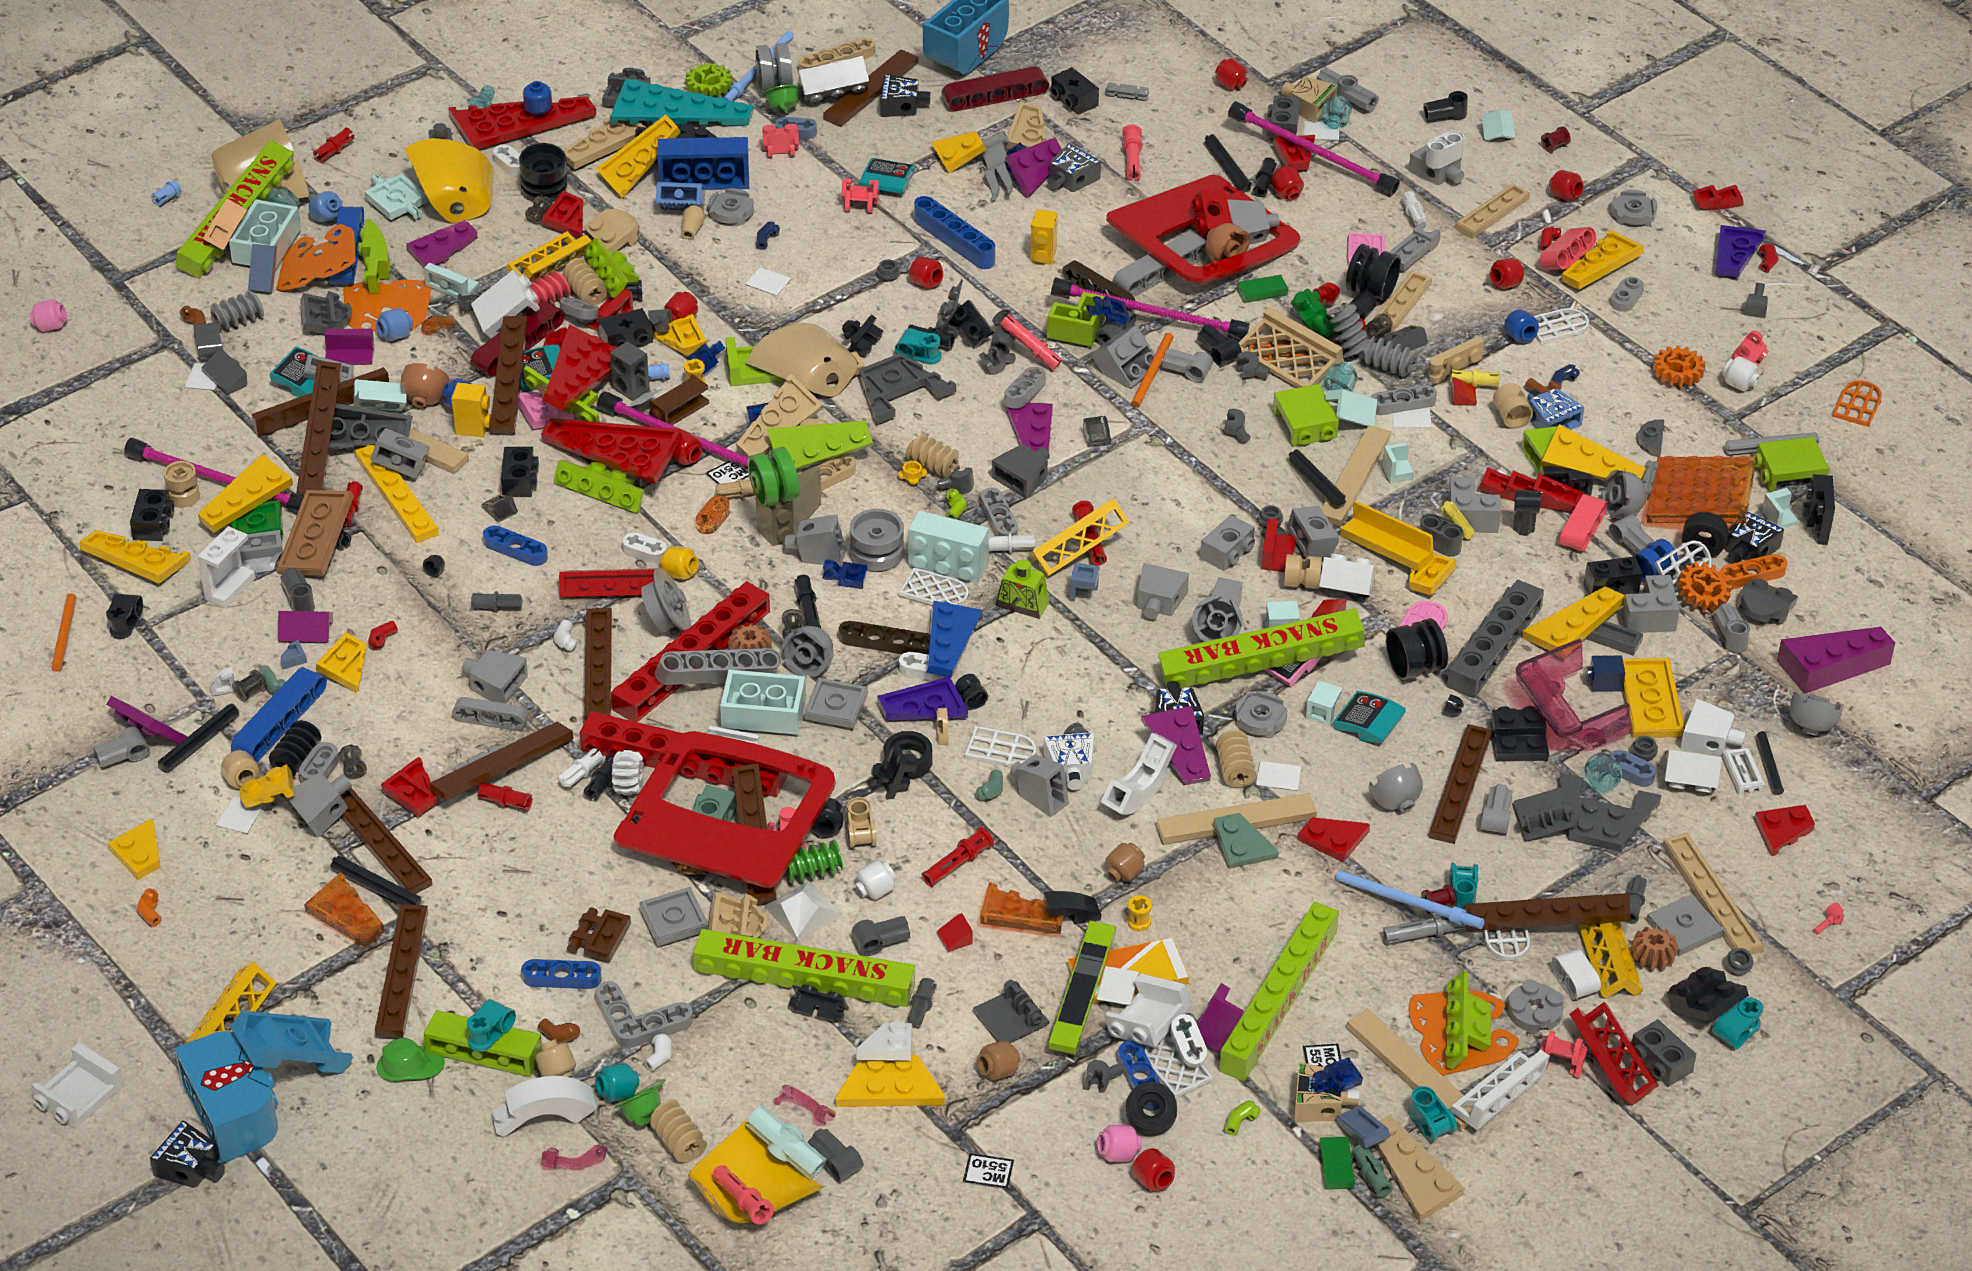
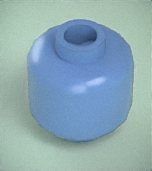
M331 191L314 195L309 202L311 216L314 220L323 223L338 218L339 207H343L340 197Z
M400 308L382 312L376 321L378 334L387 341L407 337L410 333V328L413 326L411 316Z

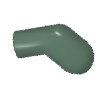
M263 665L259 668L260 677L268 690L275 694L285 684V681L283 679L277 680L276 675L268 665Z
M991 771L990 781L983 783L982 786L976 789V795L980 800L992 799L1002 794V771Z

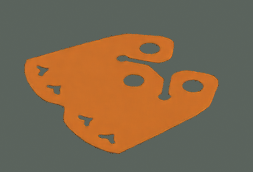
M343 224L334 226L325 234L324 238L332 242L338 241L336 245L324 242L310 248L302 257H299V255L311 247L315 239L304 236L297 240L283 258L276 289L290 290L306 285L314 278H326L351 266L356 261L353 229ZM336 230H341L338 236H332ZM302 242L307 243L304 248H298V245ZM317 250H323L320 255L314 256V253Z
M398 280L391 284L380 282L379 294H369V287L364 282L349 285L343 288L344 304L349 303L352 308V315L348 325L354 329H373L375 331L377 330L376 320L364 314L370 313V315L379 318V315L382 313L381 310L384 307H390L391 309L400 308L409 312L408 314L413 321V326L410 328V331H412L426 318L431 287L426 286L424 281ZM364 322L371 323V327L362 328L361 324Z
M1468 990L1469 993L1495 1005V1009L1491 1011V1019L1500 1017L1506 1006L1502 1000L1481 991ZM1448 992L1415 994L1410 999L1409 1015L1411 1023L1417 1031L1424 1035L1421 1041L1422 1053L1427 1062L1441 1075L1499 1062L1506 1059L1518 1046L1519 1039L1517 1036L1505 1029H1496L1491 1034V1046L1483 1052L1468 1044L1467 1057L1451 1070L1446 1067L1447 1056L1445 1054L1447 1048L1446 1007ZM1417 1001L1424 1005L1419 1010L1417 1009V1007L1419 1006ZM1419 1018L1427 1020L1424 1026ZM1504 1037L1508 1039L1509 1043L1507 1046H1499L1496 1040ZM1430 1044L1437 1048L1433 1053L1431 1052ZM1436 1060L1445 1062L1444 1068H1442L1441 1064L1437 1063Z

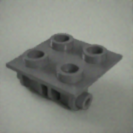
M963 279L960 280L957 287L953 286L948 295L949 301L942 303L939 310V315L942 316L939 317L935 325L936 330L939 332L954 334L955 338L958 337L960 326L952 315L961 305L958 303Z
M1565 786L1514 801L1526 841L1578 826Z
M1013 980L1005 982L1003 994L973 1007V1010L998 1041L1012 1042L1050 1024V1021L1020 984Z

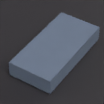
M252 244L248 290L273 292L277 246Z
M1360 1105L1336 1117L1338 1126L1365 1148L1390 1137L1389 1129Z

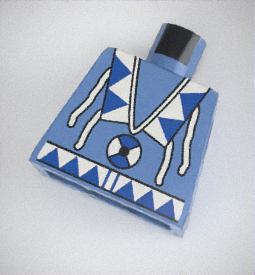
M1533 389L1529 392L1527 398L1533 409V416L1530 422L1536 429L1556 427L1560 424L1572 430L1582 425L1584 406L1559 389H1552L1545 393L1540 392L1538 389Z

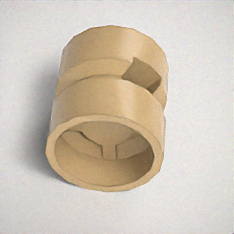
M1509 383L1495 391L1493 402L1507 427L1519 428L1531 420L1533 409L1519 385Z
M177 461L166 466L164 469V480L167 487L166 490H169L170 500H174V506L183 508L194 505L200 498L194 465L186 461Z
M1287 554L1284 586L1298 587L1300 584H1303L1305 588L1319 589L1322 557L1308 556L1306 559H1302L1301 555Z

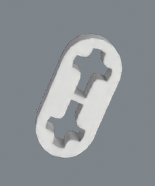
M509 145L496 146L493 149L494 162L509 175L520 176V154Z
M629 533L623 537L624 553L649 563L659 564L661 556L667 550L665 542L640 533Z
M907 652L899 658V671L903 676L928 681L945 678V676L926 673L927 654Z
M1186 1014L1178 1015L1172 1021L1171 1035L1183 1062L1189 1067H1199L1205 1062L1207 1056L1204 1040L1195 1020L1191 1016ZM1180 1022H1183L1185 1026L1190 1025L1188 1029L1189 1038L1187 1039L1183 1031H1177ZM1190 1043H1192L1195 1051H1201L1197 1060L1193 1056H1187L1190 1052Z

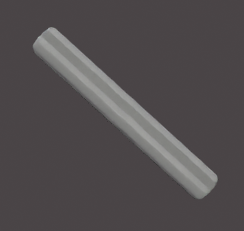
M1816 432L1730 440L1726 442L1725 450L1728 455L1757 452L1758 443L1813 436L1819 445V437Z

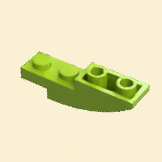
M366 219L365 227L361 228V242L358 245L359 256H363L364 265H366L367 271H364L363 277L364 284L369 287V294H379L381 279H390L387 244L378 226L371 219Z

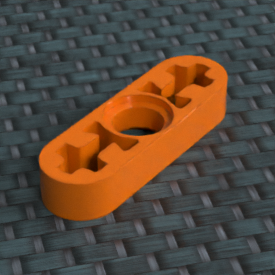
M1771 554L1725 565L1721 570L1725 571L1723 574L1724 578H1730L1728 585H1731L1732 589L1744 587L1751 579L1769 581L1783 577L1786 574L1788 562L1781 555ZM1753 569L1757 570L1759 573L1752 574L1749 573L1747 570Z

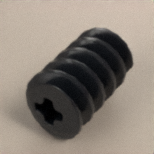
M303 720L292 723L290 729L286 731L269 755V762L272 768L282 767L287 764L292 771V777H294L308 754L317 745V742L321 741L322 737L318 728L312 723Z

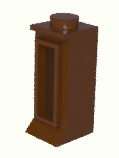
M691 373L689 380L654 400L650 399L649 415L671 425L676 424L709 404V399L701 394L709 389L708 385Z

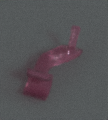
M783 1085L782 1089L784 1092L774 1099V1103L779 1105L788 1096L790 1099L811 1110L814 1113L815 1119L826 1125L824 1120L826 1114L833 1118L836 1116L834 1110L820 1105L812 1097L790 1085Z
M594 1145L580 1157L568 1158L559 1156V1150L551 1147L547 1151L542 1152L541 1163L547 1168L563 1167L581 1170L603 1161L608 1148L606 1146Z

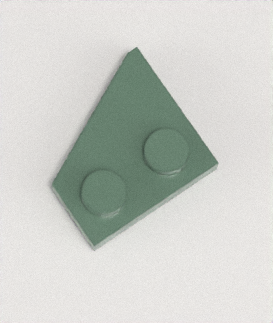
M1240 813L1214 818L1213 825L1229 869L1278 858V849Z

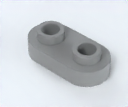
M1633 276L1623 279L1612 293L1610 303L1612 308L1621 312L1631 310L1643 295V281Z
M576 298L560 300V309L565 312V316L576 317L583 323H591L593 319L598 318L599 308L596 305Z
M323 742L314 746L299 768L301 782L318 773H322L327 778L339 760L338 749L334 744Z

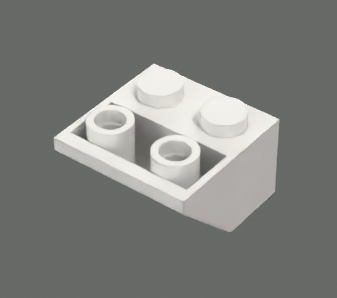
M1331 553L1330 558L1324 557L1319 587L1371 595L1377 567L1372 565L1371 560L1356 558L1355 562L1347 561L1348 557Z

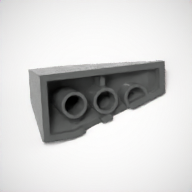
M336 403L329 449L334 450L376 444L377 439L385 428L409 437L413 416Z

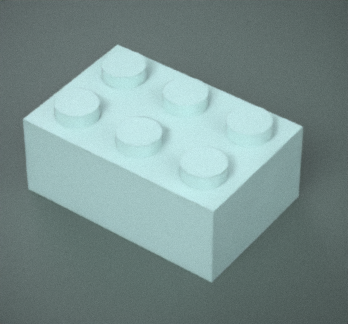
M255 199L229 240L232 262L250 266L252 244L277 246L276 270L301 229L298 207Z
M918 511L908 529L909 566L979 583L989 565V528Z
M728 670L720 705L721 728L798 735L806 700L805 676Z

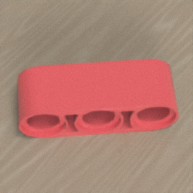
M1592 227L1571 228L1541 253L1540 265L1542 269L1550 271L1564 270L1570 267L1595 245V230Z
M1583 494L1562 530L1559 544L1584 552L1605 516L1608 501Z

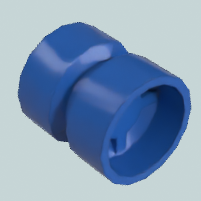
M1657 539L1633 555L1642 571L1641 581L1645 582V576L1659 575L1654 562L1675 549L1670 542L1665 539ZM1676 552L1675 554H1673V557H1674L1675 561L1677 562V561H1678V555H1677V552ZM1670 558L1660 563L1662 570L1671 566Z

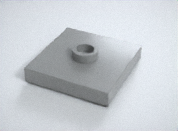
M818 678L805 709L804 719L854 729L868 695V687Z
M691 887L639 902L640 910L657 946L700 934L701 929L708 930L709 924Z
M1692 894L1647 914V921L1653 928L1657 925L1658 930L1668 929L1669 935H1675L1676 943L1678 944V956L1723 936L1724 929Z

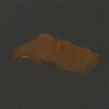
M342 872L304 904L305 912L364 947L370 945L384 932V925L368 904H364L355 888L347 883L346 877Z
M989 882L980 915V924L1061 934L1065 915L1049 917L1042 900L1033 899L1030 901L1021 898L1019 892L1010 890L1007 893L999 890L997 884Z

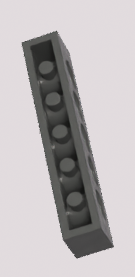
M1518 579L1512 587L1506 588L1502 600L1494 604L1489 617H1484L1478 632L1474 631L1472 633L1469 644L1466 647L1463 646L1458 653L1456 661L1450 662L1446 670V676H1448L1447 688L1475 699L1521 637L1522 631L1530 625L1542 609L1543 589Z

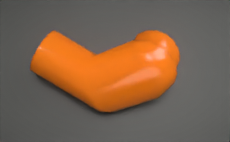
M148 888L140 897L137 911L154 927L162 919L155 911L159 895L155 889Z

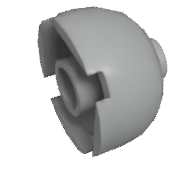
M1614 470L1606 477L1604 482L1608 483L1606 490L1601 492V499L1608 501L1605 515L1610 514L1609 518L1622 519L1630 514L1637 515L1647 501V493L1643 481L1636 474L1622 470Z
M1220 595L1210 596L1199 602L1192 616L1193 631L1203 642L1238 635L1243 623L1242 613L1238 605L1233 600Z
M807 625L793 630L784 638L781 646L786 657L783 659L785 665L794 674L805 676V678L807 675L811 677L820 675L831 664L834 656L831 638L824 630L815 626Z
M1793 692L1790 704L1791 718L1796 724L1803 727L1802 732L1818 735V731H1828L1834 728L1841 717L1844 704L1838 701L1836 704L1829 703L1830 699L1807 693H1801L1800 696L1797 692Z
M1410 763L1411 768H1405L1404 764L1390 768L1376 777L1378 782L1374 786L1372 782L1369 783L1368 788L1380 806L1387 810L1400 809L1401 812L1408 811L1415 806L1414 802L1420 797L1423 790V780L1414 763Z

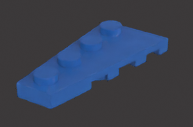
M933 601L926 673L952 677L962 653L975 631L983 610L950 604L948 602Z

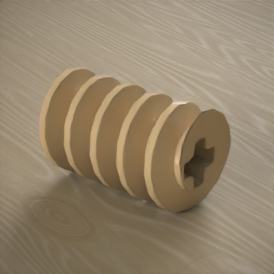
M576 258L566 265L563 276L579 299L593 305H598L606 298L608 291L603 280L599 278L584 259Z
M923 433L910 442L906 449V458L917 461L922 467L928 468L930 471L947 478L950 477L949 475L958 466L959 451L956 449L951 450L950 446H944L942 442H936L934 438H928V435Z
M1240 730L1226 731L1216 741L1223 779L1226 784L1235 788L1250 786L1257 779L1250 744L1247 740L1248 737L1246 733Z
M674 1099L667 1100L655 1109L650 1119L651 1127L656 1131L663 1143L668 1146V1149L677 1161L686 1163L699 1157L705 1150L707 1143L705 1140H702L703 1134L700 1130H697V1126L691 1122V1118L685 1115V1110L680 1107L678 1101Z

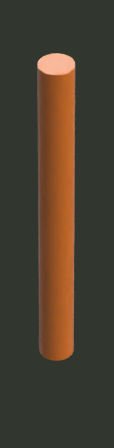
M1171 333L1164 335L1131 402L1134 407H1140L1163 361L1165 351L1169 348L1174 338Z
M67 594L51 665L53 671H60L62 668L76 602V595Z

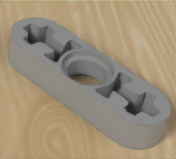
M1040 367L1025 369L1005 390V406L1009 408L1025 406L1046 383L1045 370Z
M1421 385L1376 392L1371 395V398L1377 399L1376 415H1386L1432 407L1436 403L1437 391L1432 386ZM1399 398H1404V399H1408L1409 401H1407V402H1401V401H1398L1397 399H1399Z
M997 488L984 489L981 492V507L995 536H1009V533L1012 536H1017L1018 524L1002 492ZM996 513H1002V514H1004L1005 516H1004V517H995V516H993V515L996 514Z
M467 697L458 698L452 710L453 716L460 722L513 731L522 730L528 718L527 711L520 706ZM484 711H489L495 714L496 717L489 716Z

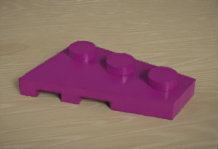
M1056 137L1012 153L1005 158L1025 198L1049 175L1050 161L1062 150Z
M465 219L406 243V249L423 269L428 263L434 265L444 264L449 260V256L452 253L460 252L478 238L477 230Z
M1027 402L1021 408L1005 406L1006 412L1011 418L1012 427L1015 428L1019 445H1025L1034 451L1044 447L1049 452L1053 404Z
M1192 706L1141 716L1142 723L1145 727H1148L1151 733H1157L1177 745L1169 763L1184 785L1210 781L1211 775Z

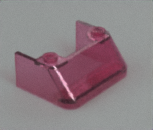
M1580 638L1522 661L1517 665V682L1557 736L1583 748L1592 749L1630 734V705L1628 703L1580 721L1562 696L1565 691V681L1562 677L1583 669L1582 640Z

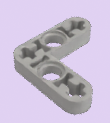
M606 981L599 984L596 988L597 1004L617 1043L624 1048H632L650 1042L657 1034L671 1035L689 1028L693 1023L692 1008L686 1003H674L635 1017L617 983ZM608 993L610 996H613V1002L611 1003L609 997L606 995ZM615 1011H623L626 1013L621 1018H614L611 1016V1014ZM654 1021L662 1024L659 1028L652 1029L647 1026L649 1023Z

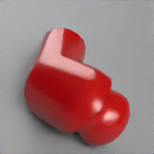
M1549 226L1543 229L1540 239V250L1544 251L1552 244V239L1557 240L1561 236V228Z
M1766 243L1759 248V252L1763 251L1761 256L1766 257L1760 264V269L1763 272H1769L1779 260L1775 246L1771 243Z

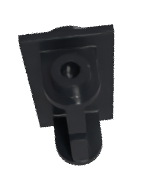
M803 984L802 987L792 986L796 997H791L789 1007L793 1008L794 1012L812 1016L815 1007H819L817 1018L836 1023L837 1020L842 1021L845 1011L841 1009L849 1010L846 1000L839 993L829 991L827 994L817 992L818 990L815 987Z

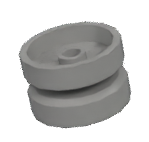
M775 44L773 58L768 45L756 46L755 68L761 94L775 87V79L777 86L793 85L788 44Z
M870 509L856 515L850 522V556L853 562L859 567L870 571L891 569L900 563L904 557V524L901 518L894 512L885 509Z

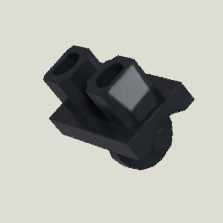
M967 300L964 304L960 305L952 315L975 347H978L987 337L994 333L971 300Z
M871 314L861 327L858 320H848L842 325L844 338L851 339V345L847 348L851 353L857 352L866 358L874 344L865 338L877 344L882 337L884 330L874 325L877 319Z
M892 746L887 761L884 760L882 763L873 765L871 775L876 779V784L885 787L887 799H894L897 791H908L910 778L904 772H915L917 761L913 754H903L900 746Z

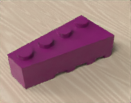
M1881 626L1781 639L1777 662L1803 693H1809L1890 665L1895 641Z

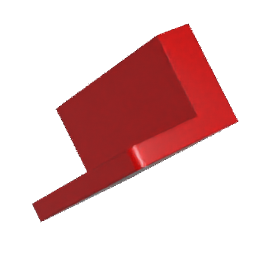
M623 289L615 298H608L599 307L598 318L593 319L591 323H585V327L599 332L598 319L632 311V291Z
M1268 518L1261 569L1285 572L1287 554L1294 555L1296 541L1292 535L1277 534L1278 519Z

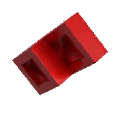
M1736 184L1716 190L1714 185L1692 191V195L1701 209L1718 210L1744 205L1743 197Z

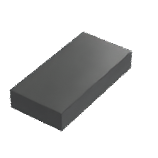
M1604 621L1586 639L1634 656L1643 640V634Z

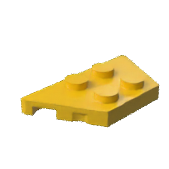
M911 1055V1061L859 1060L836 1095V1107L945 1105L944 1093L918 1055Z

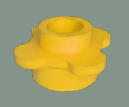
M917 461L906 462L903 465V470L898 472V477L905 479L910 484L919 483V479L927 475V470L922 469V465Z

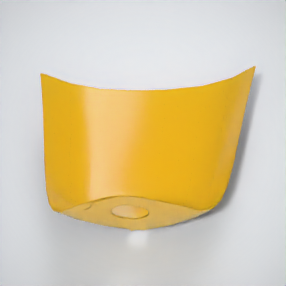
M436 138L417 141L404 148L430 203L447 221L457 223L465 219L470 220L488 211L492 202L493 167L488 158L478 149L461 142ZM465 187L467 192L459 191V188ZM455 202L462 203L464 206V211L459 215H453L450 212V206Z
M747 1120L705 1156L688 1174L711 1207L722 1217L736 1223H747L752 1220L749 1218L748 1213L742 1212L737 1207V1200L713 1180L712 1177L715 1176L712 1173L720 1165L727 1166L747 1187L757 1189L761 1193L762 1199L769 1200L773 1204V1212L826 1187L818 1184L813 1179H808L790 1162L782 1161L775 1157L768 1150V1144L746 1126Z

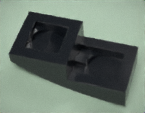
M1542 467V475L1591 496L1594 481L1593 475L1568 468Z
M1069 891L1043 892V902L1049 917L1073 915L1075 922L1100 920L1102 918L1096 899L1091 896Z

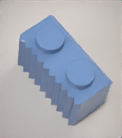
M657 182L656 203L661 209L669 208L671 210L674 208L676 210L678 208L680 210L682 208L685 210L687 207L695 205L704 210L705 188L702 184Z

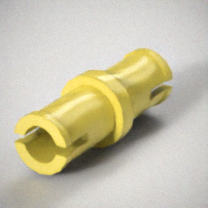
M1452 369L1451 385L1452 378L1456 377L1475 388L1478 385L1499 387L1500 372H1482L1479 369H1473V371Z

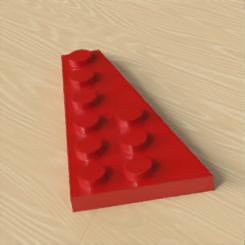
M588 96L561 98L559 102L552 103V107L543 115H533L528 112L524 107L523 101L491 104L489 108H477V105H471L466 110H456V107H448L450 117L468 144L476 149H483L491 145L504 143L512 139L525 137L526 135L596 116V108Z
M569 324L543 401L562 411L566 410L612 375L610 352L618 347L611 346L603 342L601 338L590 335Z
M550 418L541 432L544 442L653 484H657L683 437L681 429Z

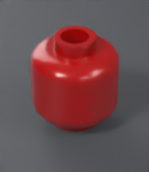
M1233 58L1222 60L1215 70L1217 82L1230 91L1236 88L1242 89L1248 81L1246 77L1247 68Z
M1282 166L1278 168L1271 179V184L1280 199L1294 200L1300 196L1304 188V182L1299 172L1293 167Z
M1560 170L1550 179L1549 187L1551 194L1555 198L1574 201L1582 194L1584 183L1578 173Z
M923 256L916 258L909 270L911 282L917 286L929 289L936 287L942 281L944 275L940 262Z
M1515 258L1501 259L1494 262L1491 266L1490 279L1497 288L1508 289L1517 287L1522 283L1524 268L1519 260Z
M676 292L664 305V309H671L672 321L686 318L691 314L695 316L698 313V301L689 292Z
M681 430L683 437L671 458L682 465H689L695 463L702 454L701 441L688 431Z
M1150 1148L1144 1150L1135 1159L1133 1175L1135 1179L1149 1190L1159 1191L1167 1188L1173 1182L1175 1165L1161 1151Z

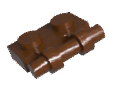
M590 907L580 917L577 930L571 933L567 950L570 953H576L580 947L584 946V955L610 962L631 924V916L605 909L600 917L597 916L598 910ZM594 928L592 934H589L588 931Z

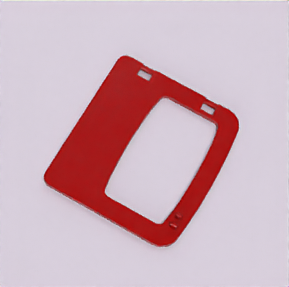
M1209 175L1108 212L1106 216V221L1181 278L1194 283H1205L1254 267L1296 248L1300 243V234L1291 226L1280 221V228H1269V231L1277 236L1271 241L1217 262L1212 261L1210 264L1194 266L1158 239L1162 236L1196 222L1191 202L1200 189L1225 190L1227 200L1255 201L1242 191L1234 188L1231 183L1219 175ZM1265 208L1266 214H1273Z
M697 731L685 732L677 736L669 745L663 759L657 764L630 807L629 813L614 832V841L617 846L764 888H772L780 882L836 785L835 776L827 766L780 750ZM692 753L714 755L749 764L758 763L760 767L774 770L811 784L786 828L782 831L760 829L721 820L688 810L662 799L687 757ZM671 757L678 758L673 766L667 764ZM635 814L641 816L637 824L631 823Z

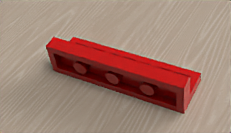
M657 568L560 571V597L642 595V586L654 581V571Z
M1601 1003L1587 1015L1579 1008H1576L1569 1014L1620 1097L1630 1105H1634L1659 1086L1607 1003ZM1605 1013L1607 1016L1605 1028H1597L1593 1021ZM1610 1034L1620 1036L1618 1048H1609L1607 1046ZM1623 1055H1631L1633 1057L1630 1069L1621 1068L1620 1064ZM1635 1076H1645L1648 1082L1636 1091L1633 1087Z

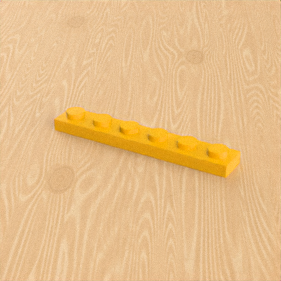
M375 444L354 450L355 458L414 541L419 543L438 536V527L400 474L395 470L370 461Z

